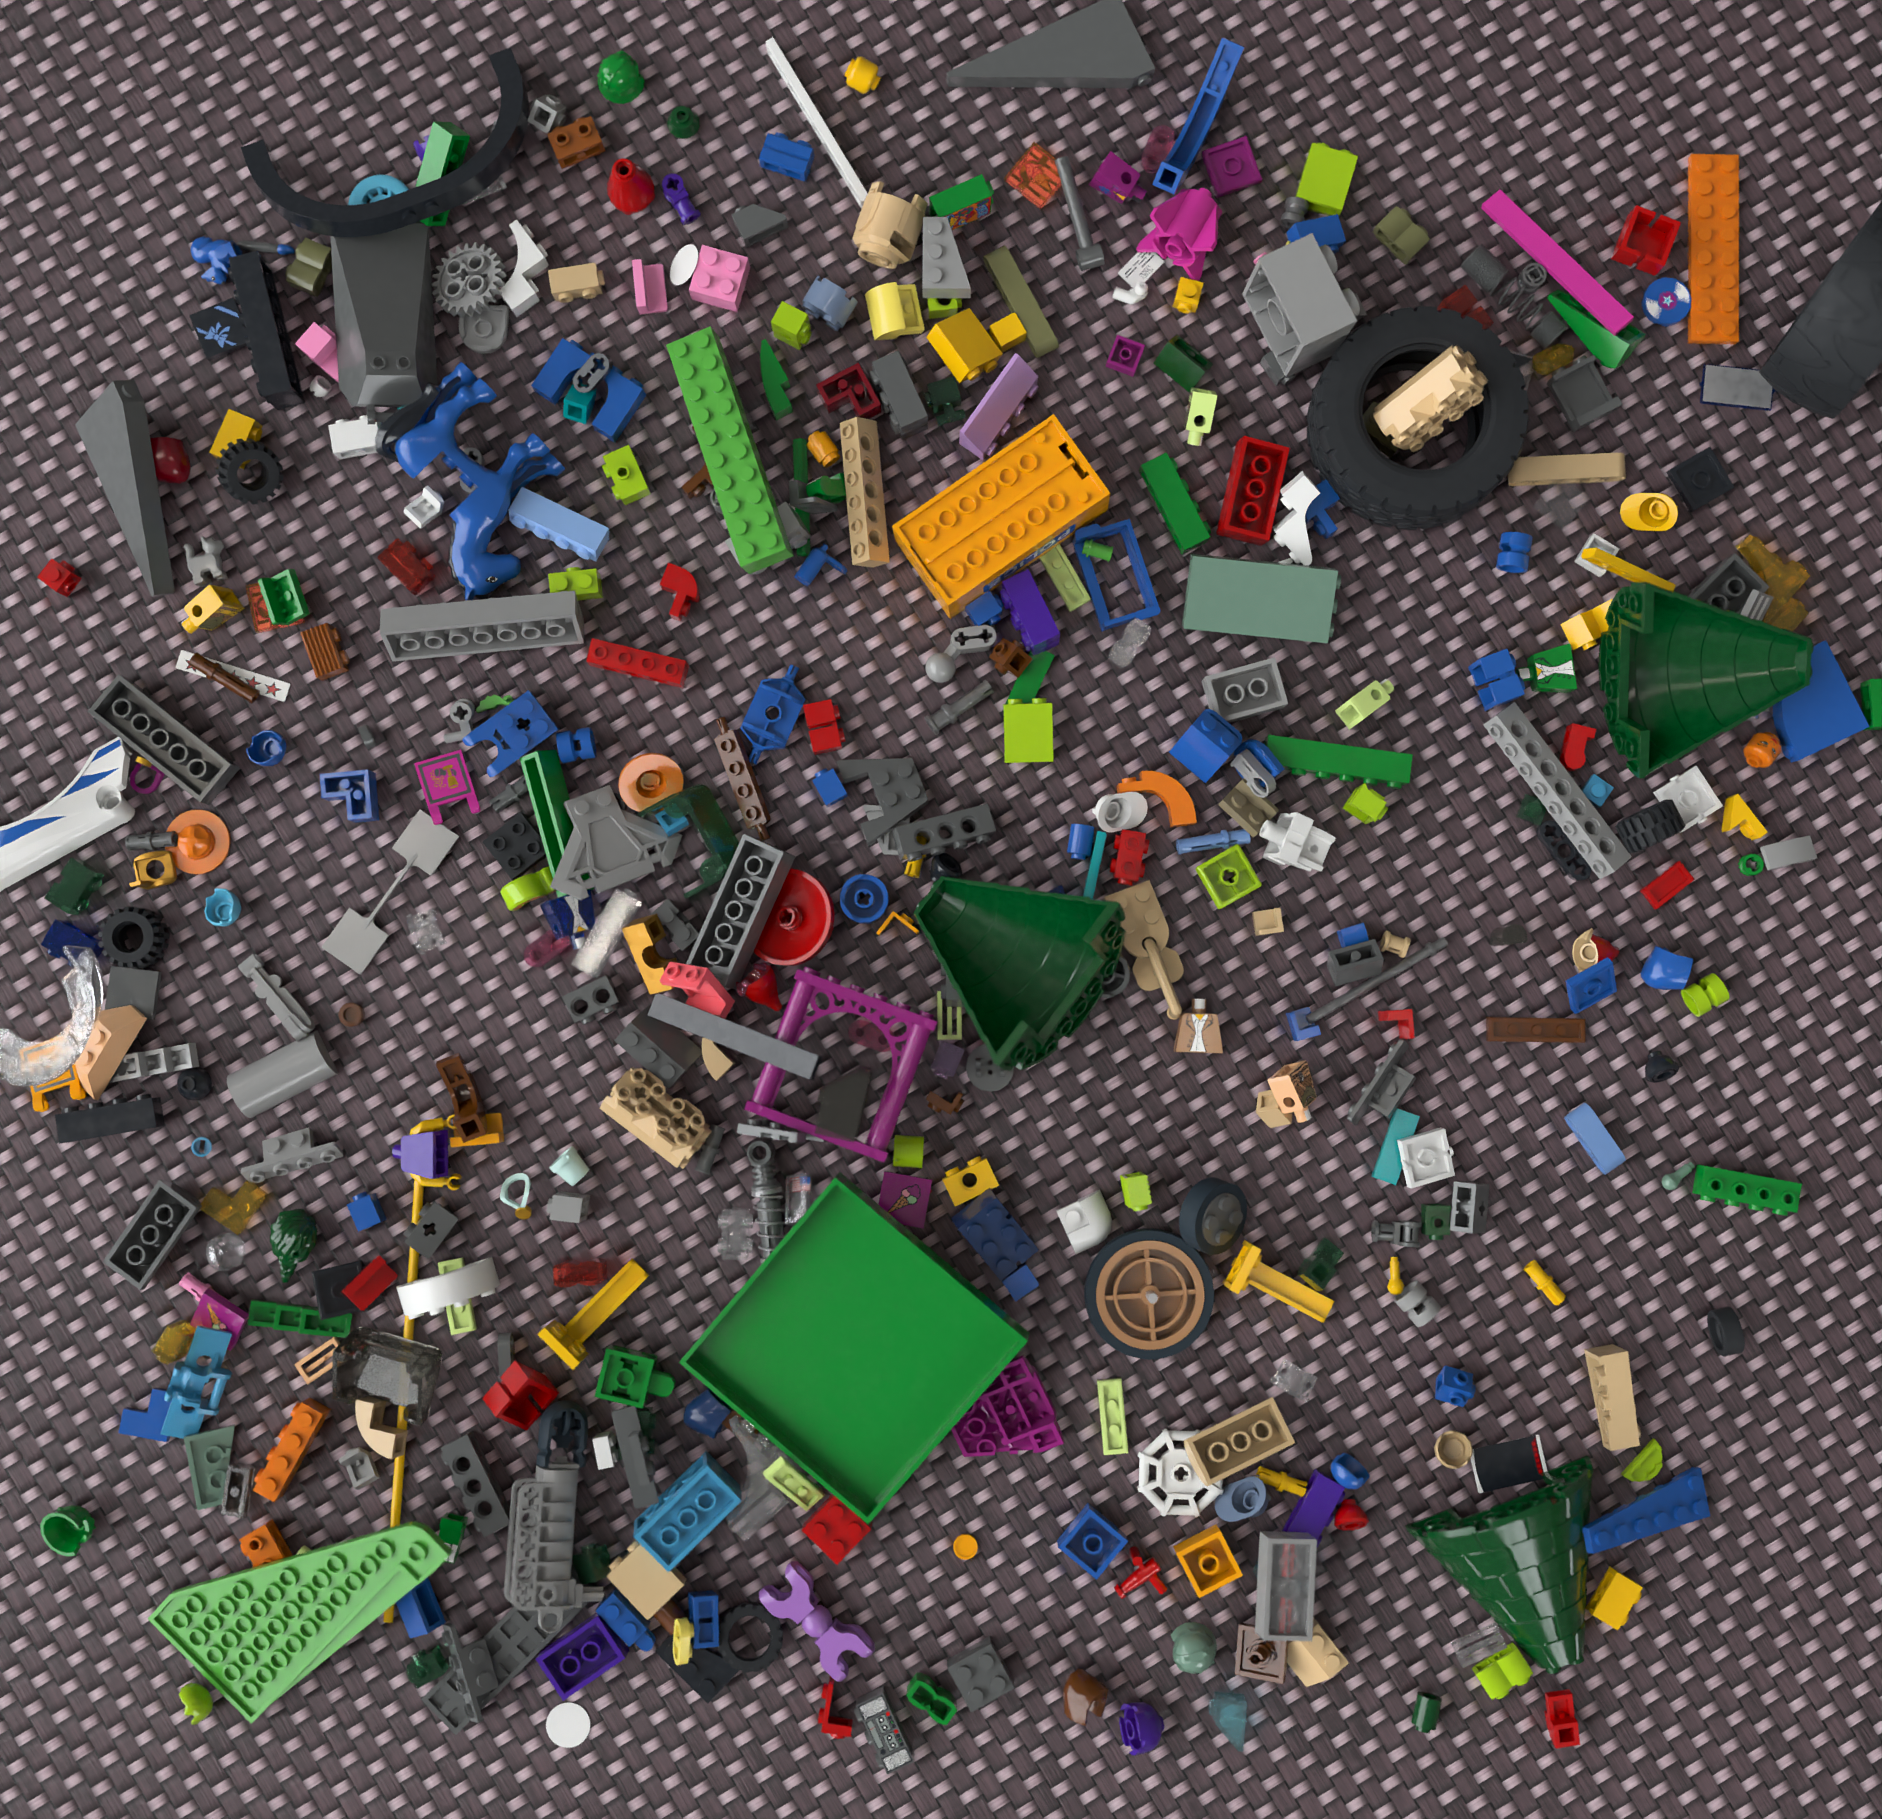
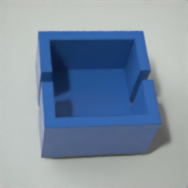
M1508 649L1480 658L1468 666L1476 687L1500 678V680L1488 684L1489 687L1478 691L1485 711L1512 702L1525 694L1524 681L1521 676L1515 674L1516 661L1511 653L1509 654Z

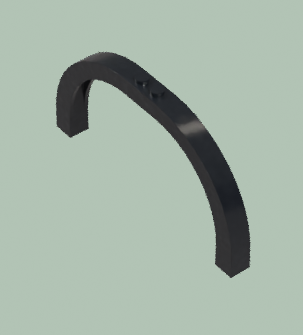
M511 47L488 55L501 92V106L496 125L481 149L470 160L453 172L376 202L359 205L326 204L299 194L280 178L272 154L262 139L241 147L253 180L267 203L287 221L308 231L335 237H364L387 233L465 203L488 188L508 168L523 143L527 131V120L529 117L528 93Z

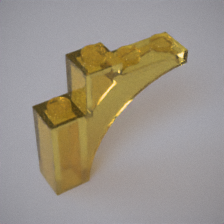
M1748 535L1735 547L1746 558L1752 570L1769 586L1764 593L1774 597L1762 622L1793 632L1809 612L1805 610V606L1801 601L1793 599L1792 596L1810 575L1799 562L1791 560L1783 564L1781 558L1775 553H1770L1759 538Z

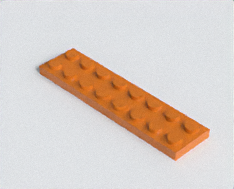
M1691 154L1688 157V290L1691 296V308L1688 311V343L1736 344L1739 342V155Z

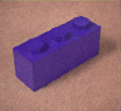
M1314 1469L1307 1482V1487H1305L1307 1489L1304 1496L1299 1497L1281 1532H1308L1317 1539L1318 1547L1322 1540V1535L1320 1534L1324 1527H1328L1332 1522L1334 1516L1332 1512L1336 1504L1340 1505L1345 1497V1487L1338 1484L1330 1476Z

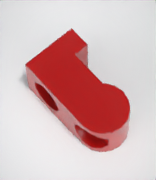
M1574 723L1566 727L1559 761L1567 771H1574L1584 765L1586 761L1584 754L1586 742L1594 739L1596 729Z

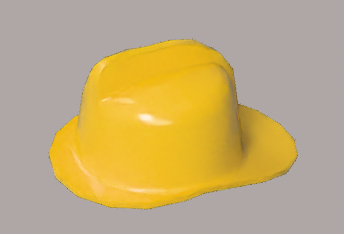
M1636 493L1624 500L1621 504L1620 514L1623 522L1631 529L1639 531H1666L1673 527L1677 521L1678 506L1667 494Z

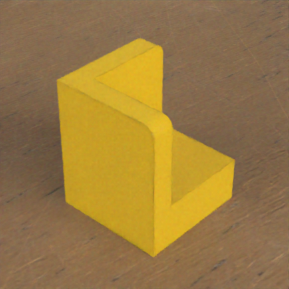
M1012 313L990 325L989 334L1002 353L1026 340L1027 332L1016 313Z

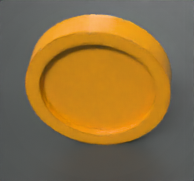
M970 1534L959 1535L953 1544L954 1553L960 1559H971L978 1550L976 1539Z

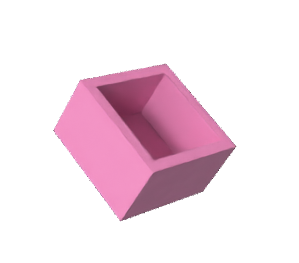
M702 245L689 287L692 300L738 312L750 271L748 257Z

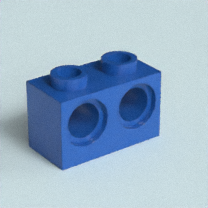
M713 1590L688 1592V1621L692 1622L694 1627V1637L690 1639L691 1646L694 1649L719 1647L718 1595Z

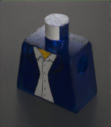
M587 890L589 897L583 900L567 895L540 904L555 938L560 940L570 937L573 950L587 947L584 933L596 927L591 890Z

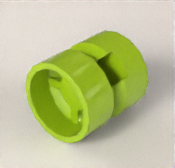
M1714 973L1701 978L1699 984L1693 983L1681 990L1686 1006L1697 1017L1709 1012L1712 1009V1005L1717 1007L1730 998L1726 986Z

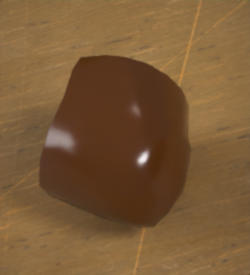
M1078 1668L1068 1676L1064 1685L1063 1700L1066 1716L1084 1726L1087 1725L1088 1711H1091L1097 1717H1102L1109 1688L1087 1671Z

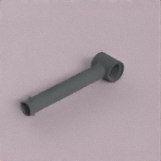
M1069 157L1058 158L1055 160V164L1080 249L1076 250L1079 269L1084 271L1105 264L1103 251L1099 243H1093Z

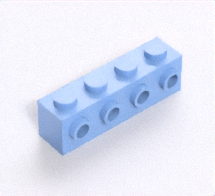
M521 487L508 509L509 520L516 527L526 528L541 539L547 538L555 542L558 547L570 549L586 560L591 559L596 562L609 540L608 527L524 487Z

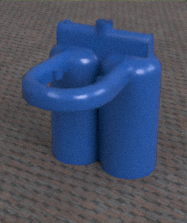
M823 544V546L814 548L809 553L794 578L808 586L812 583L825 562L843 574L847 573V568L826 553L828 545Z

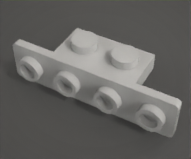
M305 1128L263 1140L264 1162L241 1168V1174L249 1183H259L271 1177L286 1175L288 1172L308 1169L313 1165L323 1162H332L337 1158L343 1157V1151L336 1142L314 1147L313 1131L310 1128Z

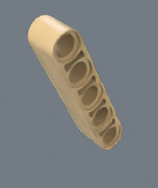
M1598 453L1518 457L1508 473V485L1531 486L1621 481L1626 479L1625 454Z

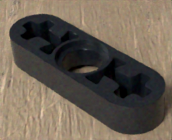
M1552 820L1541 823L1537 828V837L1569 878L1574 881L1587 879L1591 874V867L1558 823ZM1545 826L1547 828L1552 827L1554 829V831H1552V835L1554 836V838L1557 839L1561 837L1562 840L1556 842L1552 846L1551 842H1554L1555 840L1552 836L1546 837L1544 835V833L1546 832ZM1561 844H1566L1570 848V854L1566 858L1558 854V847ZM1576 856L1577 859L1573 860V862L1577 866L1583 865V875H1576L1574 873V871L1576 870L1575 865L1573 863H1569L1567 865L1566 861H1569Z

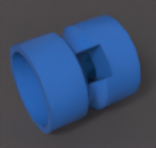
M1520 532L1502 533L1499 548L1502 552L1498 554L1496 568L1510 573L1527 572L1530 559L1527 553L1531 551L1533 537Z
M591 727L577 729L576 733H572L570 730L556 733L557 748L562 763L574 762L578 757H581L583 760L597 757L596 743ZM576 740H580V750L577 748Z

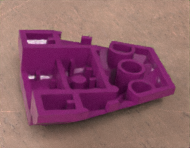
M1024 1355L1012 1359L951 1429L964 1457L995 1455V1452L1010 1451V1454H1018V1451L1033 1450V1453H1039L1064 1444L1062 1432L1056 1420L1055 1408L1036 1368L1030 1365Z

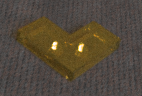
M248 1180L242 1185L234 1199L216 1187H212L202 1201L200 1210L237 1235H240L268 1193L255 1184L248 1182Z

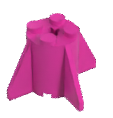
M1200 188L1199 190L1181 189L1179 194L1155 207L1150 217L1156 227L1140 241L1136 248L1137 252H1157L1163 259H1166L1168 256L1174 260L1172 264L1182 266L1191 280L1199 281L1202 276L1206 251H1213L1217 245L1218 220L1222 215L1221 208L1211 198V192L1205 188Z

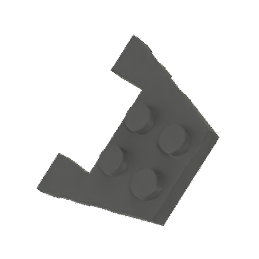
M912 758L836 761L844 784L868 776L883 816L860 824L867 846L874 844L880 836L889 833L894 826L902 820L905 821L929 803Z
M747 1119V1123H738L737 1133L769 1137L774 1140H787L792 1143H805V1139L829 1142L766 1119Z

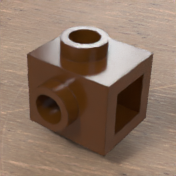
M1004 638L994 647L993 652L989 656L996 663L993 667L1000 673L1006 675L1008 672L1019 678L1032 660L1023 651L1025 647L1016 640L1010 642Z

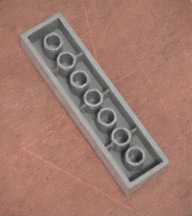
M561 591L381 609L380 635L393 662L584 643V619L576 592Z

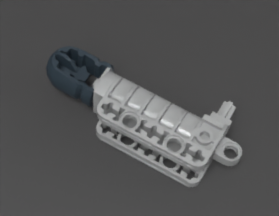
M568 1400L554 1402L546 1408L541 1416L538 1435V1448L541 1451L537 1454L535 1478H519L513 1483L511 1488L504 1596L519 1610H538V1624L542 1630L548 1633L556 1632L561 1627L563 1610L582 1607V1602H602L604 1598L603 1586H583L580 1581H576L571 1577L578 1468L586 1466L584 1451L587 1449L588 1420L583 1408L576 1402ZM553 1426L557 1427V1434L556 1430L552 1428ZM551 1437L556 1442L557 1448H568L569 1443L574 1439V1446L572 1447L573 1461H567V1456H556L555 1461H549L552 1455V1449L550 1448ZM528 1513V1518L522 1522V1517ZM525 1565L523 1571L518 1573L519 1568ZM550 1613L555 1614L557 1617L555 1625L545 1627L544 1617Z

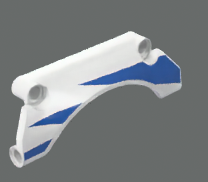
M116 737L92 752L74 780L52 801L31 815L0 827V892L132 819L135 809L122 794V790L126 789L129 756L133 754L131 746L120 737Z

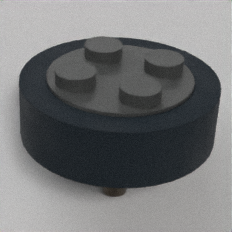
M1215 1177L1205 1178L1198 1182L1187 1194L1180 1211L1179 1229L1184 1242L1190 1247L1210 1255L1221 1254L1232 1247L1239 1238L1246 1221L1247 1203L1244 1193L1238 1186Z

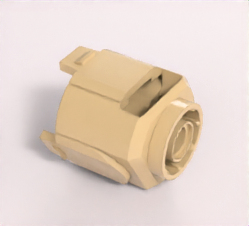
M879 181L872 183L855 226L856 230L853 240L859 248V256L883 268L895 269L897 264H903L911 260L923 227V217H926L924 214L928 203L917 194L914 195L912 202L909 203L896 196L881 193L884 183Z

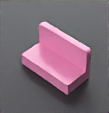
M641 259L632 260L636 306L639 314L667 312L668 305L663 265L644 266Z

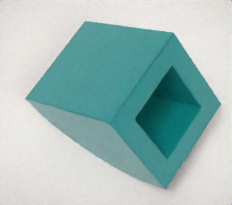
M572 384L564 398L563 417L586 425L595 403L597 389L595 388L592 392L582 393L577 391Z

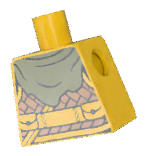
M210 584L184 607L189 617L182 622V626L190 634L198 628L214 630L242 611L244 607L231 589Z

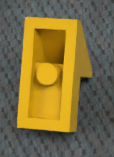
M1739 794L1725 799L1722 832L1730 831L1739 824L1742 834L1751 840L1759 839L1768 833Z

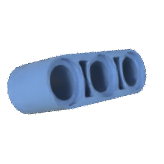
M1583 1103L1564 1116L1572 1132L1603 1174L1606 1175L1626 1161L1624 1154L1588 1104Z

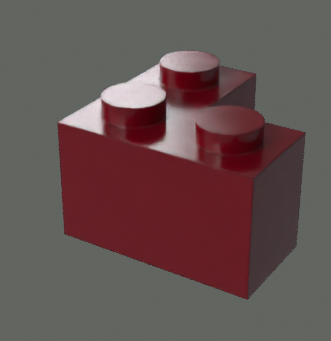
M859 362L816 384L817 393L828 414L850 403L856 416L860 418L870 419L882 413L881 404Z

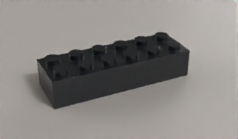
M258 251L230 257L231 267H228V273L232 282H235L236 290L233 291L237 304L241 306L242 313H239L242 326L247 330L248 336H245V342L249 351L252 350L253 359H251V366L254 373L258 375L259 382H256L259 395L264 397L267 403L274 406L277 410L304 404L305 400L272 267Z

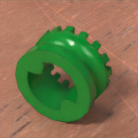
M1747 854L1739 859L1738 868L1743 875H1757L1763 870L1764 862L1757 854ZM1749 858L1757 864L1753 871L1751 868L1746 867V861Z

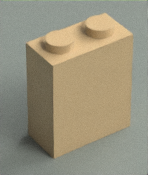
M635 1539L627 1548L629 1552L623 1558L618 1556L608 1566L611 1570L607 1578L649 1620L684 1586L686 1578L676 1567L668 1573Z

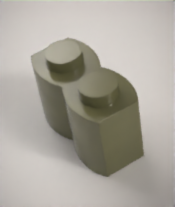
M1397 206L1372 231L1377 239L1388 247L1395 257L1405 265L1430 240L1426 229L1414 224L1408 211Z
M305 238L296 248L295 261L287 267L286 281L291 287L318 297L324 287L327 275L332 269L331 248Z

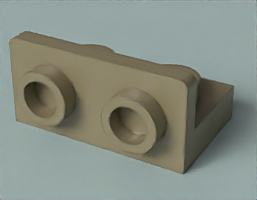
M1243 778L1218 805L1254 838L1260 832L1263 823L1266 820L1272 819L1279 810L1266 797L1260 798L1256 796L1246 784L1248 781Z

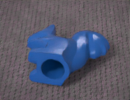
M202 236L195 239L191 245V255L196 262L204 264L211 262L212 267L201 276L202 279H206L208 282L213 281L219 285L226 283V273L229 274L228 267H231L229 258L243 254L238 245L232 240L221 239L212 241V238Z

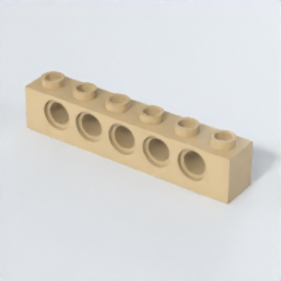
M855 417L840 423L852 565L873 568L890 563L877 421Z

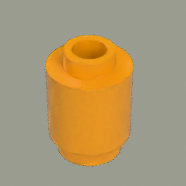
M816 431L808 437L809 442L806 446L820 465L823 464L825 468H828L840 459L839 449L825 431L821 433Z

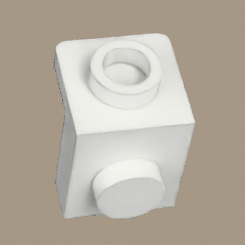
M427 485L423 488L422 495L404 508V513L421 529L442 514L444 500L437 491H433Z

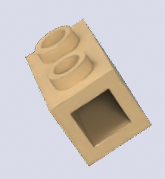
M596 263L548 270L551 293L555 301L567 303L573 301V298L583 297L584 299H592L598 294H603L601 285H605L603 270L599 271Z

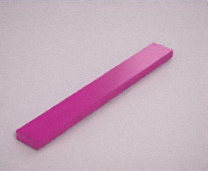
M1498 190L1482 204L1481 209L1536 262L1541 264L1560 285L1614 336L1633 321L1634 316L1504 192Z

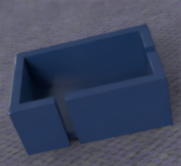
M990 1188L951 1218L957 1229L1000 1281L1018 1268L1016 1265L1018 1261L1024 1263L1039 1251L1032 1239Z

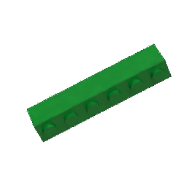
M1268 735L1265 738L1264 744L1285 768L1284 770H1291L1293 775L1306 776V773H1314L1315 777L1320 779H1330V776H1336L1342 782H1354V779L1363 780V784L1377 786L1378 782L1387 783V787L1393 789H1401L1402 786L1409 784L1413 754Z
M543 750L521 757L520 762L551 875L554 878L574 826L564 806L565 801L570 800L557 750ZM588 873L581 876L583 881L589 879ZM556 890L558 898L569 896Z

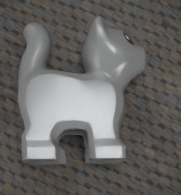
M202 536V547L206 554L195 556L194 549L189 543L184 545V549L186 550L187 567L193 575L194 584L204 587L212 584L211 580L207 578L211 573L217 581L227 579L228 576L223 571L222 559L220 557L221 551L224 548L223 542L213 537L205 538Z

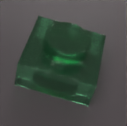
M1526 794L1523 797L1516 818L1540 826L1547 809L1540 799Z

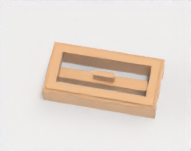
M333 1337L294 1365L308 1385L349 1357L350 1354L348 1351H345V1346L339 1342V1338ZM334 1344L336 1348L306 1369L303 1368V1364ZM337 1352L340 1353V1357L309 1377L307 1373Z

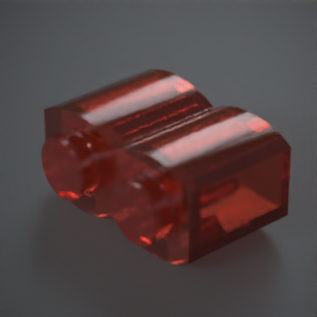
M590 1258L583 1262L566 1260L553 1267L554 1285L558 1287H571L578 1283L588 1286L596 1285L608 1278L607 1261L602 1258Z

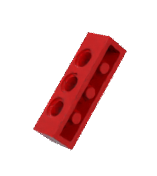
M594 638L591 640L586 662L591 667L679 688H684L689 668L685 660Z

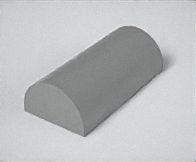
M316 1030L310 1033L308 1037L302 1038L299 1042L294 1041L227 1076V1085L240 1111L246 1117L253 1118L339 1073Z

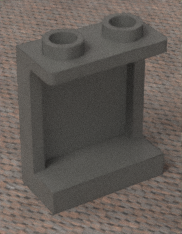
M1584 355L1573 361V366L1567 369L1565 366L1560 367L1551 373L1553 377L1546 383L1573 433L1615 412L1623 405L1618 396L1612 398L1594 365V361L1597 359L1595 355L1589 358Z

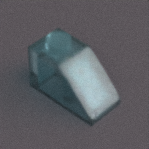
M1214 1691V1700L1210 1699L1209 1715H1212L1215 1724L1239 1752H1243L1247 1700L1244 1694Z

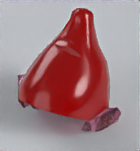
M765 962L753 964L754 969L741 982H736L737 993L741 997L745 995L754 1003L764 1005L774 1011L781 1010L782 1004L778 997L774 970Z

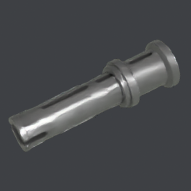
M984 680L949 705L943 704L939 711L930 717L928 715L925 716L926 723L935 735L939 734V730L949 723L954 724L959 715L990 694H993V689H990L992 687L987 680Z

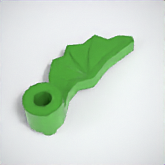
M497 695L487 696L485 700L480 701V706L477 707L476 712L479 714L486 710L496 709L498 705L507 706L515 699L510 695L504 696L503 699Z

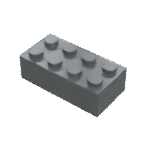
M1734 553L1724 559L1687 597L1741 614L1752 590L1755 589L1764 593L1769 586Z

